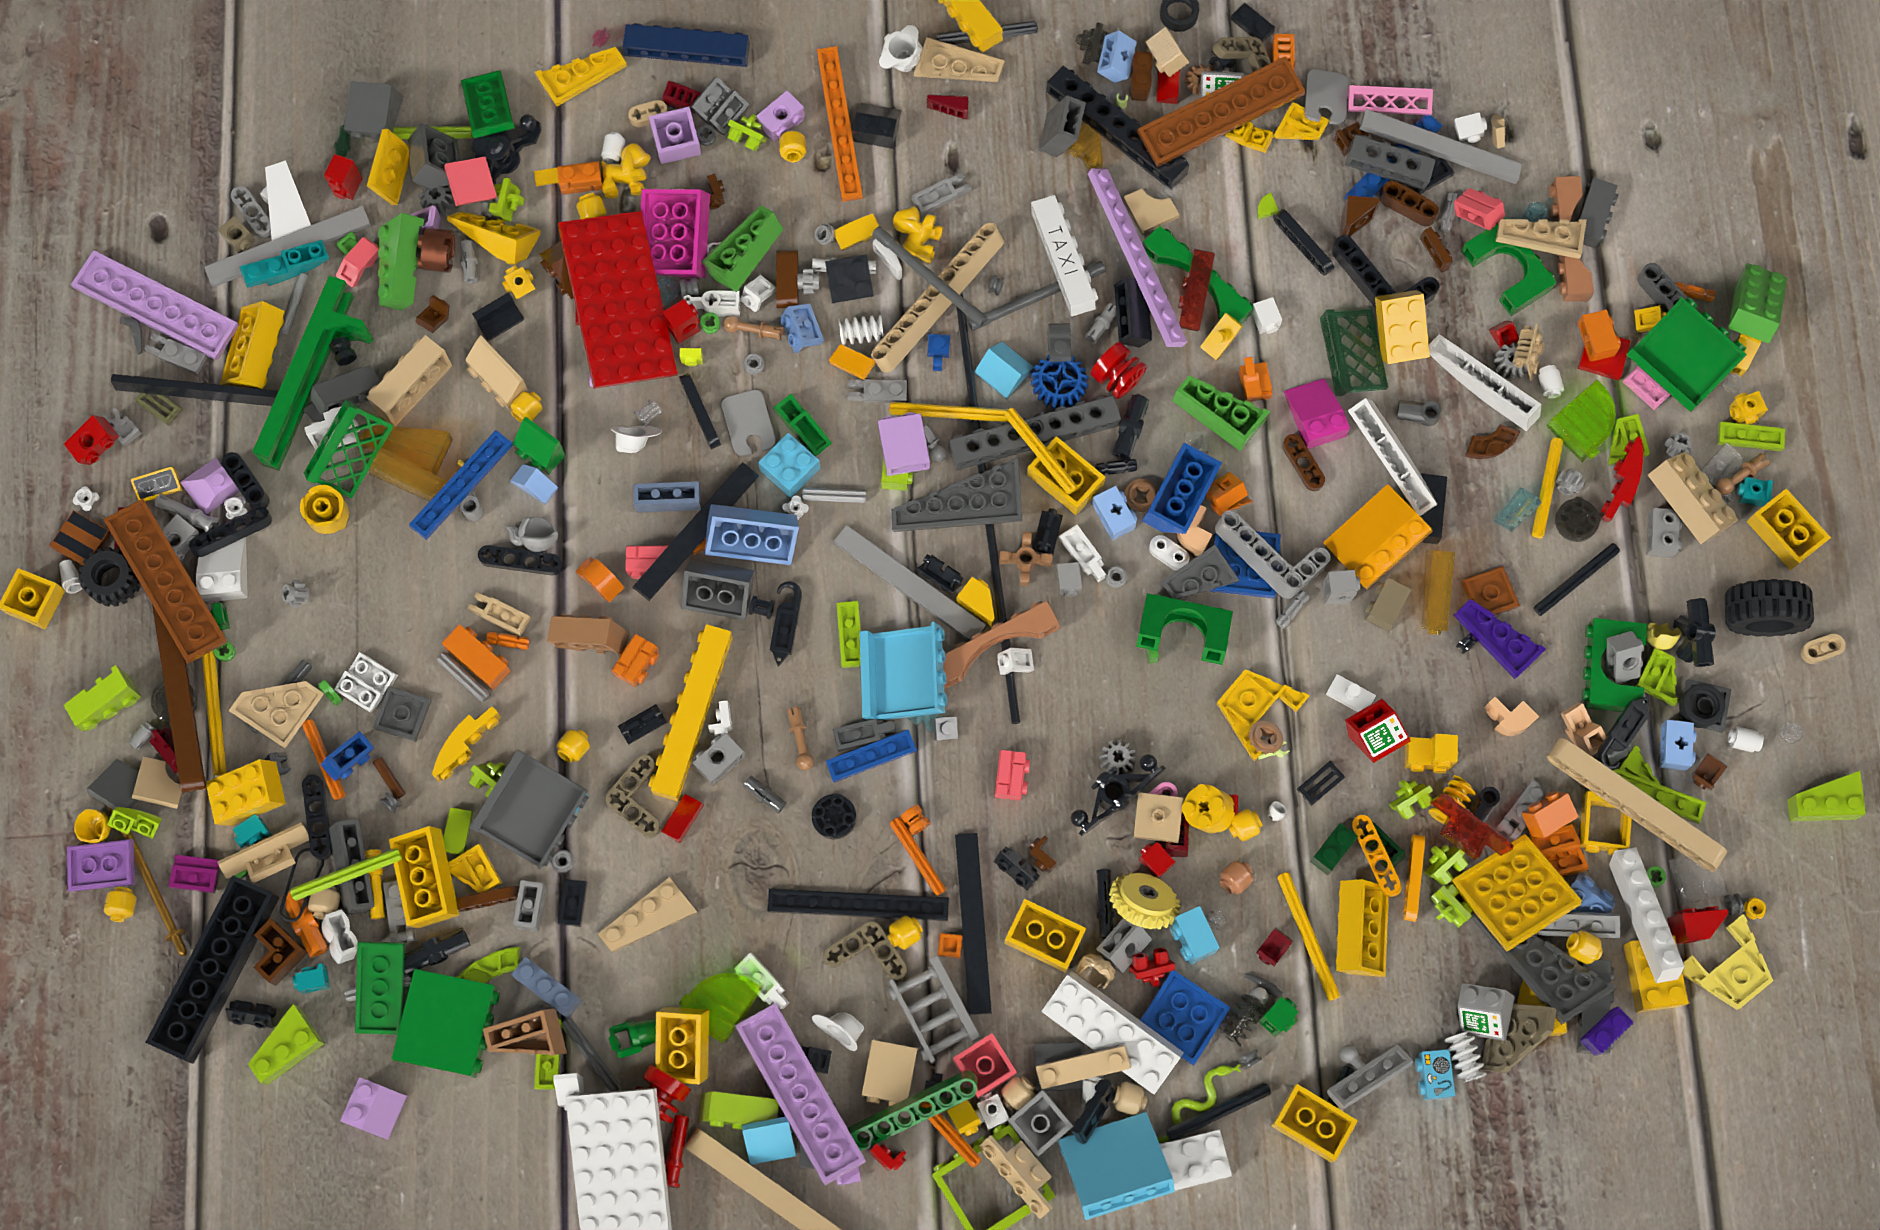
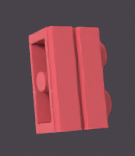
M1468 188L1463 193V196L1460 195L1454 201L1456 216L1489 231L1505 216L1503 202L1499 198L1487 196L1483 191Z
M669 545L626 546L627 575L633 579H640Z
M1000 750L995 798L1020 801L1022 795L1027 794L1028 782L1024 781V773H1029L1030 760H1026L1027 753Z

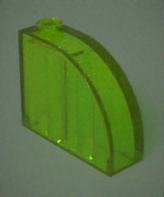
M1596 380L1551 418L1547 427L1557 438L1563 439V444L1582 463L1587 458L1592 460L1600 453L1599 448L1613 430L1616 418L1613 399L1608 390Z
M724 972L701 981L690 994L686 993L682 997L679 1005L681 1006L680 1008L709 1010V1035L722 1044L730 1038L736 1029L735 1025L740 1023L765 985L744 973Z

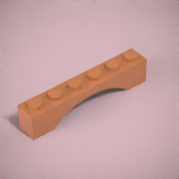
M1581 176L1555 177L1552 184L1549 185L1548 194L1550 198L1552 197L1553 203L1550 212L1555 222H1559L1560 219H1569V222H1571L1572 213L1583 196ZM1558 255L1557 274L1561 275L1559 293L1563 294V302L1589 301L1594 293L1592 273L1583 265L1580 259Z
M1037 602L1030 607V610L1024 613L1018 612L1011 616V620L993 625L991 627L992 630L974 635L972 640L965 644L962 642L955 645L952 651L945 654L946 660L943 663V671L946 673L947 681L944 684V690L964 680L968 669L975 659L994 644L1016 637L1042 639L1061 629L1048 602Z

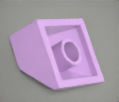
M214 458L180 482L198 508L206 515L240 492L217 458Z

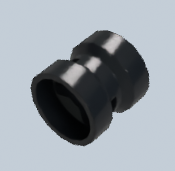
M339 337L329 344L331 352L336 355L335 360L339 366L349 365L357 359L355 351L351 349V342L348 337Z

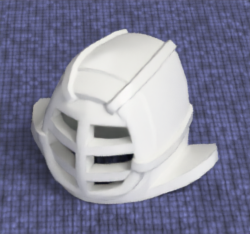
M908 25L901 32L895 31L885 36V43L879 60L882 68L889 69L894 67L897 70L909 72L918 65L923 48L918 42V29L915 26Z

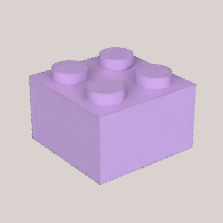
M690 107L649 116L661 164L701 155Z

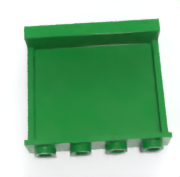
M1680 297L1679 301L1626 355L1687 410L1692 412L1747 356L1744 352L1747 348L1738 340L1733 343L1728 338L1730 333L1722 326L1716 328L1711 323L1714 319L1705 311L1702 314L1695 309L1698 305L1689 297L1686 299Z
M414 969L391 1060L476 1078L477 1073L480 1074L483 1066V1060H481L482 1051L487 1049L483 1029L493 1025L494 1005L497 1006L500 998V992H497L498 988L491 984Z

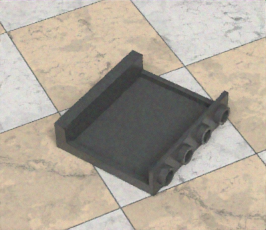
M518 749L469 828L482 833L538 866V869L542 865L547 867L554 856L550 853L553 847L557 846L559 848L565 838V835L562 834L566 826L571 828L576 820L575 811L578 807L582 809L589 797L586 796L588 790Z

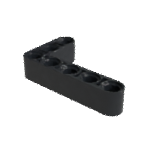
M1342 235L1336 239L1332 250L1334 258L1375 309V297H1378L1377 294H1396L1350 236ZM1339 246H1345L1348 250H1341ZM1352 262H1358L1360 266H1354ZM1426 277L1405 292L1417 290L1423 293L1424 303L1427 305L1435 298L1440 285L1436 278ZM1364 278H1371L1373 282H1367ZM1424 287H1429L1433 292L1426 291Z

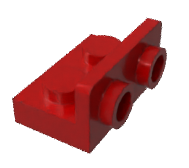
M875 1144L868 1151L887 1171H890L892 1168L898 1170L906 1161L904 1158L906 1152L904 1150H901L892 1159L890 1156L893 1153L884 1144L880 1146Z

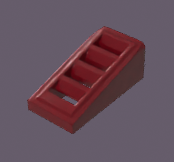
M668 80L662 100L667 106L677 109L691 106L701 92ZM681 94L683 95L682 101L679 100ZM692 97L690 104H688V98Z
M927 95V108L968 120L969 97Z
M1183 812L1181 818H1184V821H1181L1180 827L1184 828V830H1180L1179 837L1184 838L1179 839L1178 843L1165 842V851L1171 857H1188L1189 823L1185 819Z

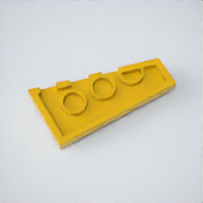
M613 47L590 54L588 58L581 60L577 58L571 60V63L562 66L558 64L552 66V69L546 71L539 70L534 73L556 107L627 67V63L617 48Z

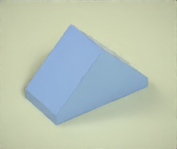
M522 464L510 480L511 483L545 505L558 489L541 471Z

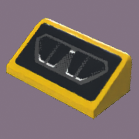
M172 466L131 479L138 501L144 499L147 502L156 499L159 494L166 496L182 491L178 473Z

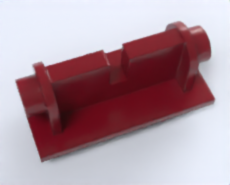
M168 727L161 731L155 729L151 733L153 737L149 742L176 774L178 769L172 732Z

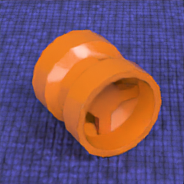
M919 804L909 808L900 816L903 822L909 825V831L912 835L918 834L931 824L929 819L923 816Z

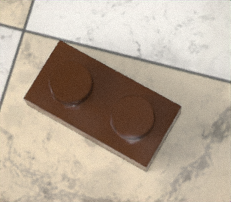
M1432 227L1425 229L1420 240L1441 273L1449 270L1453 262L1452 255L1448 249L1444 248L1440 235L1434 232Z

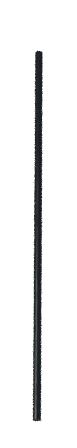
M956 306L969 407H978L966 315ZM971 420L973 432L981 429L980 420ZM986 463L977 465L979 474L987 471ZM986 524L998 623H1005L1007 618L994 524ZM1009 639L1001 641L1002 652L1010 648ZM1010 672L1005 677L1012 724H1019L1020 715L1014 672Z

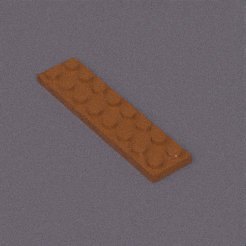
M1285 56L1138 128L1137 132L1158 167L1305 95L1306 91Z
M144 499L104 518L105 524L187 664L226 644L225 636Z

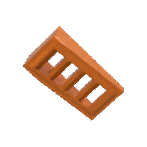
M1274 34L1272 40L1273 62L1286 56L1294 70V34ZM1278 51H1289V53H1278Z

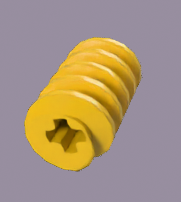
M1456 775L1453 776L1454 780L1449 781V787L1444 788V794L1439 795V801L1434 802V808H1430L1428 811L1435 820L1442 824L1447 822L1455 824L1456 821L1452 815L1459 817L1461 814L1457 808L1462 810L1466 808L1462 801L1467 803L1471 801L1467 794L1472 796L1476 794L1467 781Z

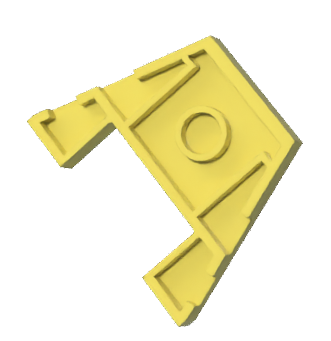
M1744 914L1740 915L1726 927L1741 945L1738 950L1709 973L1706 972L1693 955L1683 962L1685 967L1682 970L1683 976L1736 1010L1744 1006L1773 982L1762 953H1759L1756 946V939L1746 923L1748 921Z

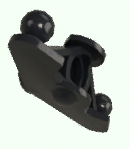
M523 115L520 119V126H515L513 129L473 139L472 151L475 153V158L486 157L494 186L500 174H509L518 168L521 160L520 150L523 147L537 143L542 127L532 115Z
M1146 754L1140 759V766L1144 771L1151 772V774H1115L1118 771L1116 768L1101 773L1091 787L1093 790L1099 787L1091 822H1088V815L1084 810H1075L1071 814L1072 824L1082 828L1079 834L1081 836L1085 835L1118 810L1126 809L1131 804L1132 798L1166 769L1164 765L1158 768L1157 759L1153 755ZM1141 782L1139 785H1137L1134 789L1130 791V786L1128 783ZM1116 786L1121 789L1123 795L1119 799H1110L1105 794V788ZM1100 805L1106 811L1097 816L1098 807Z

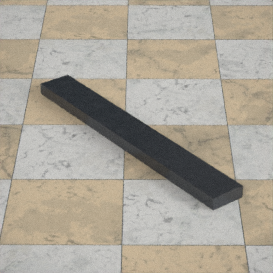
M112 374L111 383L116 391L272 406L278 393L277 390Z
M742 462L632 588L650 601L706 538L711 504L733 507L759 475Z
M977 833L956 834L955 843L969 1015L992 1014Z
M769 889L767 912L891 919L909 916L910 918L915 917L917 920L948 921L949 898Z

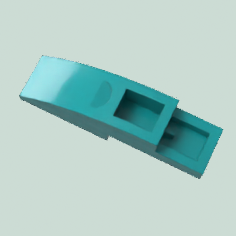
M319 240L282 250L279 256L240 266V272L247 288L264 283L271 286L299 276L300 273L304 274L329 260L323 241Z

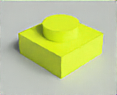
M680 348L681 364L686 366L703 364L701 348Z

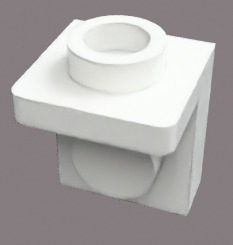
M759 275L744 287L740 300L751 310L757 312L761 303L775 293L776 287Z
M1009 648L997 655L1001 675H1006L1010 672L1029 673L1034 671L1031 649Z
M720 701L719 709H716L717 722L721 723L708 725L710 733L715 736H723L725 733L728 734V732L733 731L730 705L728 701Z

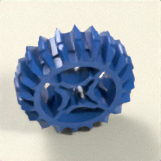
M1049 354L1046 356L1047 361L1039 360L1040 365H1035V372L1031 374L1033 379L1031 386L1035 387L1033 394H1039L1037 399L1039 401L1045 399V406L1052 403L1053 409L1057 405L1065 407V404H1067L1069 407H1072L1073 401L1076 403L1080 402V397L1085 396L1084 390L1088 389V384L1086 383L1088 375H1085L1086 368H1080L1082 362L1077 361L1074 363V355L1071 357V361L1050 362ZM1058 368L1055 372H1048L1051 369ZM1065 369L1069 370L1075 376L1076 379H1073L1072 376L1067 375ZM1060 374H1062V381L1059 388H1057V381L1060 378ZM1043 383H1046L1047 386H1051L1054 390V393L1050 392L1044 386ZM1071 388L1073 389L1072 391L1066 394H1061V392L1064 390H1071Z

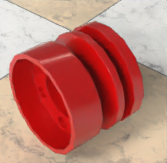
M1120 341L1112 345L1098 359L1090 372V375L1100 384L1110 380L1106 390L1108 392L1113 391V396L1116 399H1120L1130 392L1139 383L1147 370V365L1143 362L1139 363L1140 359L1135 356L1128 360L1131 351Z
M649 1065L642 1078L649 1084L648 1088H656L660 1121L671 1124L674 1119L665 1114L667 1109L677 1114L679 1110L671 1104L673 1099L684 1103L692 1089L658 1068ZM637 1086L635 1089L637 1090V1089H646V1088H643V1087H641V1086Z

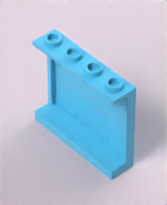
M931 622V626L874 634L869 631H860L862 718L866 720H890L945 713L947 695L944 693V684H946L947 679L946 673L943 671V663L946 660V656L942 648L945 633L940 625Z
M1147 1112L1132 1115L1129 1118L1113 1121L1107 1125L1095 1128L1086 1144L1078 1142L1074 1135H1068L1058 1140L1061 1154L1064 1156L1085 1220L1175 1192L1173 1177Z

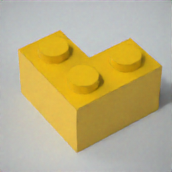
M1435 734L1431 739L1409 737L1411 742L1405 745L1404 768H1411L1413 772H1423L1424 769L1433 770V773L1444 774L1458 762V735Z

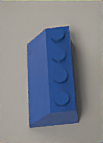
M1183 443L1142 522L1161 532L1186 534L1222 462Z

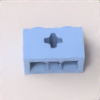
M1121 31L1106 35L1097 72L1114 83L1128 79L1131 73L1136 41Z
M1116 486L1094 496L1092 499V505L1111 540L1134 530L1137 521L1135 512L1132 509L1129 510L1126 505L1127 499L1122 491L1119 492Z
M1666 720L1661 724L1659 768L1686 771L1694 765L1696 754L1693 751V743H1695L1697 732L1694 730V723Z

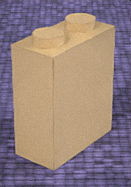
M872 1040L862 1090V1097H866V1102L879 1104L881 1100L889 1102L888 1106L891 1107L909 1098L918 1048Z

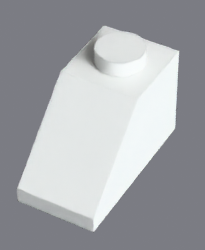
M577 1073L554 1075L558 1105L564 1107L565 1111H567L566 1096L584 1094L583 1077Z

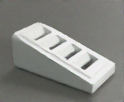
M875 239L873 241V251L895 278L900 280L902 278V267L896 254Z

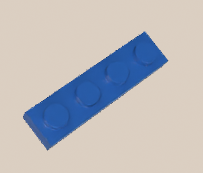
M906 730L825 762L833 783L915 753L917 750L909 730Z

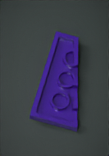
M1471 599L1453 615L1514 679L1546 650L1542 645L1532 642L1531 638L1525 634H1520L1512 629V626L1505 621L1502 622L1494 617L1493 613Z

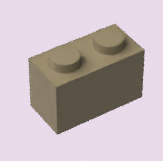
M1387 578L1385 583L1380 582L1374 593L1378 595L1376 601H1370L1365 611L1368 613L1366 621L1390 632L1412 589L1390 578Z

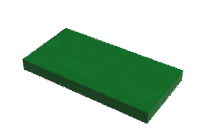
M501 70L461 80L474 138L515 128Z
M357 942L355 1033L398 1034L403 1015L404 942Z

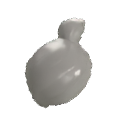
M527 516L522 521L519 529L516 526H508L506 528L514 545H524L527 549L534 552H541L551 548L558 538V532L554 530L552 524L541 517L530 518Z

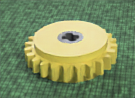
M1130 872L1129 875L1122 874V877L1118 876L1116 881L1114 880L1109 893L1111 896L1110 901L1114 902L1113 908L1117 909V913L1130 923L1143 928L1161 929L1162 926L1167 928L1169 924L1172 925L1174 923L1175 917L1179 915L1181 908L1179 905L1180 900L1176 899L1177 894L1172 891L1171 887L1162 880L1144 873Z

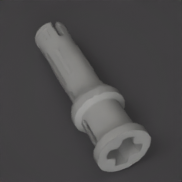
M159 494L155 499L154 505L156 507L164 509L173 515L178 514L194 528L198 527L207 532L219 526V519L217 517H210L200 509H191L163 494Z

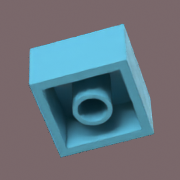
M789 433L758 462L760 471L790 498L821 469L820 461Z
M1200 906L1175 917L1170 931L1175 941L1179 940L1182 946L1180 953L1184 961L1188 960L1190 965L1214 955L1220 947Z

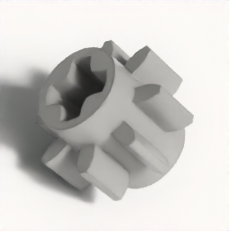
M803 269V273H798V289H803V294H814V289H819V273H814V269Z
M1672 433L1670 438L1664 443L1668 447L1666 453L1670 457L1685 451L1687 454H1690L1694 448L1690 445L1692 439L1684 433L1677 435Z
M1568 469L1567 472L1562 470L1555 481L1559 484L1558 490L1567 496H1571L1573 492L1578 494L1585 484L1581 481L1582 475L1574 469Z
M290 580V584L283 586L281 596L286 601V604H290V607H300L301 603L308 601L309 589L305 586V583H301V580Z

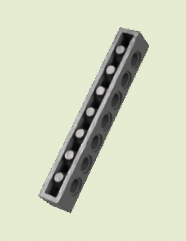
M1104 395L1097 397L1092 402L1081 401L1073 407H1059L1054 412L1047 414L1046 412H1041L1034 415L1033 418H1023V420L1030 428H1035L1039 431L1036 436L1045 446H1048L1056 436L1062 441H1067L1118 427L1121 416L1114 396L1107 397ZM1090 412H1097L1100 417L1095 418L1091 416ZM1076 417L1080 422L1073 423L1070 421V418ZM1005 423L997 424L988 430L978 429L966 436L963 434L956 435L952 440H949L948 445L956 471L1031 450L1011 424L1005 425ZM1057 423L1059 428L1054 429L1049 424ZM1016 434L1019 439L1012 440L1008 435ZM994 439L998 442V445H990L988 440ZM975 445L978 450L970 451L967 446Z

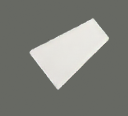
M286 161L265 167L272 240L311 226Z

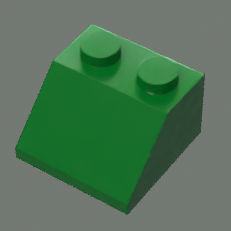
M527 417L523 419L513 441L516 449L515 454L524 461L526 459L530 460L534 468L541 472L545 471L550 475L566 456L563 448L556 438Z

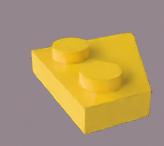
M1292 102L1276 130L1274 138L1320 140L1329 123V119L1320 115L1319 122L1311 121L1305 117V107Z
M477 844L449 862L452 875L471 886L478 893L490 891L502 883L481 844Z

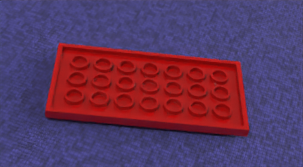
M642 211L559 222V234L593 388L597 389L677 376V367L667 323L663 315L664 309Z

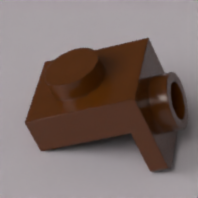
M714 173L707 176L713 194L710 195V210L718 209L721 205L725 204L722 192H725L722 180L717 181Z
M434 295L431 296L429 306L416 317V323L434 333L448 320L450 305Z
M1707 753L1692 773V777L1695 779L1694 783L1703 790L1706 787L1712 790L1716 781L1726 770L1727 765Z
M1044 835L1042 839L1036 838L1030 845L1031 851L1029 856L1035 860L1034 865L1042 872L1046 870L1050 873L1055 868L1056 862L1041 850L1048 841V838Z

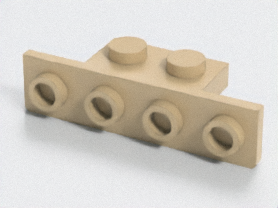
M299 823L218 861V865L226 879L247 870L252 882L255 883L296 864L290 849L309 841L308 833L303 823Z
M992 1135L979 1146L985 1157L995 1165L1000 1175L1006 1178L1014 1188V1191L1022 1197L1030 1210L1038 1218L1041 1219L1053 1208L1038 1191L1052 1176L1022 1141L1007 1153Z

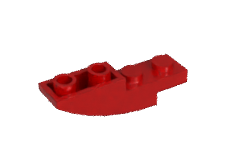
M1639 436L1633 441H1628L1623 450L1626 452L1624 459L1619 458L1613 468L1616 471L1614 478L1621 482L1617 481L1611 490V493L1614 494L1610 501L1606 500L1601 508V512H1603L1601 519L1608 523L1613 519L1619 506L1627 508L1636 494L1643 466L1642 438Z

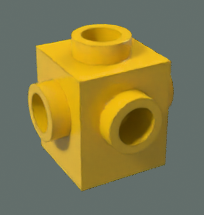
M515 265L505 270L507 275L503 276L505 281L502 282V285L507 293L511 292L515 299L535 290L531 282L534 278L528 268L524 270L523 267L518 268ZM516 277H519L521 279V283L519 285L515 284Z
M1759 391L1748 395L1746 392L1734 397L1735 400L1729 406L1730 415L1736 420V423H1746V425L1757 422L1758 418H1761L1768 411Z

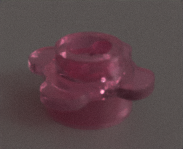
M606 27L602 31L598 29L592 36L594 40L593 47L597 45L601 48L609 39L610 34L606 32Z

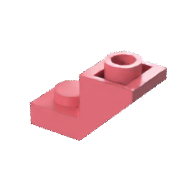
M362 237L344 257L336 277L345 280L352 288L357 286L364 269L374 266L378 257L379 246L368 238Z

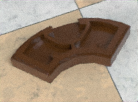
M1500 424L1497 430L1490 435H1473L1465 457L1473 459L1496 457L1507 451L1514 444L1521 431Z

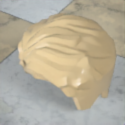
M1094 954L1083 956L1075 971L1077 975L1095 988L1103 984L1102 989H1105L1115 977V969L1111 963L1102 956Z

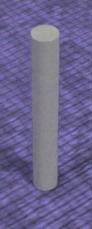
M300 273L281 332L284 334L290 333L308 279L306 274Z

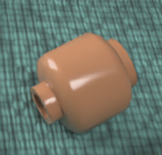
M1232 861L1220 873V885L1229 894H1241L1252 884L1253 870L1246 862Z

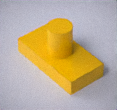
M1225 313L1200 348L1215 360H1218L1243 328V325L1231 315Z

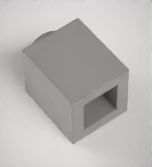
M1079 562L1057 564L1056 573L1059 595H1064L1065 597L1077 596V593H1081L1082 589Z

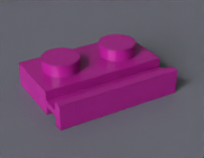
M182 855L174 856L175 862L172 866L168 887L206 893L216 892L220 872L218 861L220 860Z

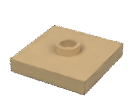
M1139 792L1133 838L1178 843L1183 798Z

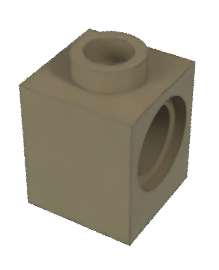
M235 216L218 229L222 237L238 254L249 250L255 242L251 233ZM242 234L240 238L234 239L237 235Z

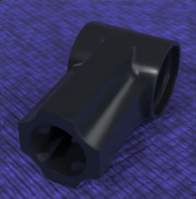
M1494 787L1484 788L1477 795V798L1463 817L1462 821L1465 825L1479 831L1496 804L1500 801L1499 791ZM1484 793H1489L1493 796V803H1487L1484 800Z

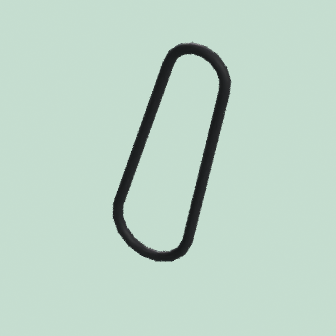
M310 848L302 849L297 853L295 857L296 864L291 869L279 909L280 917L287 922H295L300 919L311 896L309 895L305 898L296 918L288 919L283 915L284 904L298 858L302 853L310 851ZM321 860V865L314 879L319 878L324 866V860Z

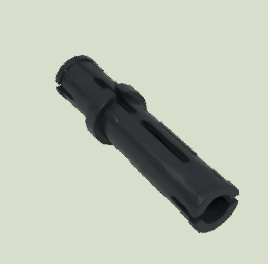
M1100 869L1096 871L1099 905L1097 918L1099 919L1100 938L1106 939L1113 930L1115 912L1112 911L1111 896L1109 895L1111 889V870Z

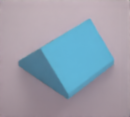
M1000 342L988 349L974 373L1007 399L1034 370V367L1004 342Z

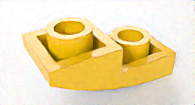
M1248 122L1227 132L1225 136L1243 146L1266 153L1274 134L1272 131L1256 128L1252 122Z
M872 213L834 230L841 250L844 251L861 241L866 242L873 238L872 234L879 227V224Z

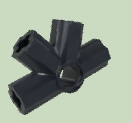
M1706 598L1690 599L1687 601L1688 616L1680 615L1673 623V628H1679L1682 636L1686 637L1676 651L1678 658L1687 663L1694 662L1695 667L1714 665L1712 642L1715 639L1716 630L1714 625L1709 622Z

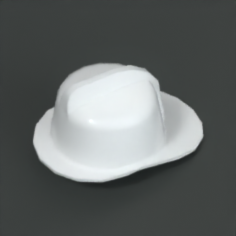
M654 426L611 427V431L615 432L616 450L626 453L640 451L645 446L648 437L657 436L662 433L660 428Z
M844 1012L836 1013L830 1018L817 1014L812 1016L813 1022L819 1029L838 1040L851 1051L857 1050L856 1041L863 1032L864 1026L855 1017Z

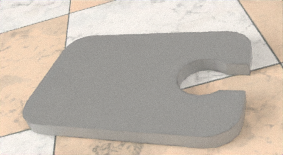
M1310 70L1306 78L1305 117L1311 121L1319 122L1321 115L1319 109L1327 108L1332 112L1329 124H1343L1346 119L1347 77L1335 72Z
M747 391L726 397L722 401V410L733 449L738 456L752 455L751 449L747 445V439L752 435L760 437L762 452L770 450L775 446L774 432L763 395L760 391Z

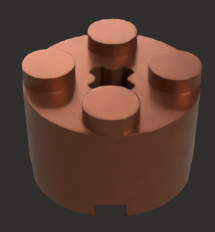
M435 228L423 230V235H419L418 248H421V255H419L417 263L418 268L428 271L451 272L453 264H449V261L455 256V235H452L453 230Z

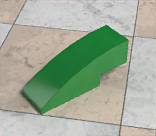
M789 394L772 408L790 431L815 457L832 444L807 410L801 407L792 394Z

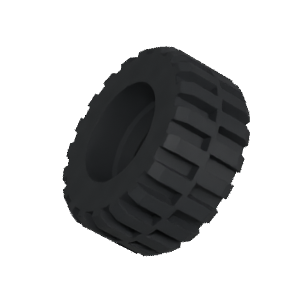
M1786 579L1747 581L1746 583H1739L1736 586L1730 587L1724 595L1725 624L1730 631H1734L1736 634L1752 635L1754 637L1792 635L1809 629L1814 622L1813 591L1807 584L1800 583L1799 581Z

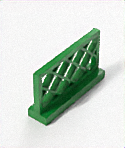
M345 399L303 472L306 480L314 484L316 482L321 485H328L339 493L353 498L392 431L394 424L355 406L353 402ZM357 413L365 416L366 424L354 426L353 420ZM378 424L386 426L382 434L374 436L372 426ZM369 427L371 437L359 440L356 431ZM354 432L356 442L344 445L343 437ZM373 441L375 446L373 451L363 454L361 445ZM358 446L361 455L348 459L346 449ZM343 451L346 460L333 463L332 456L334 453ZM363 460L364 466L362 470L353 472L350 463ZM348 464L350 473L338 477L335 468ZM333 469L335 478L327 481L320 478L324 471ZM352 478L354 484L350 491L341 487L339 481Z

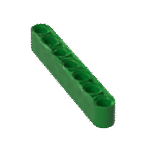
M963 1071L847 1127L859 1150L862 1151L972 1098L977 1092V1076L972 1071ZM964 1081H969L973 1084V1086L970 1088H965L961 1085V1083ZM948 1091L952 1096L944 1098L941 1093ZM923 1101H927L932 1106L924 1108L920 1105V1103ZM906 1111L911 1116L903 1118L899 1113ZM882 1121H886L890 1124V1126L887 1128H883L879 1125V1123ZM865 1131L870 1136L864 1138L861 1137L858 1133Z

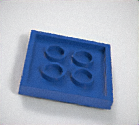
M1215 531L1214 545L1218 547L1240 582L1209 591L1274 599L1276 591ZM1256 531L1279 554L1281 534Z
M1172 970L1140 1021L1184 1052L1181 1058L1194 1066L1231 1007Z

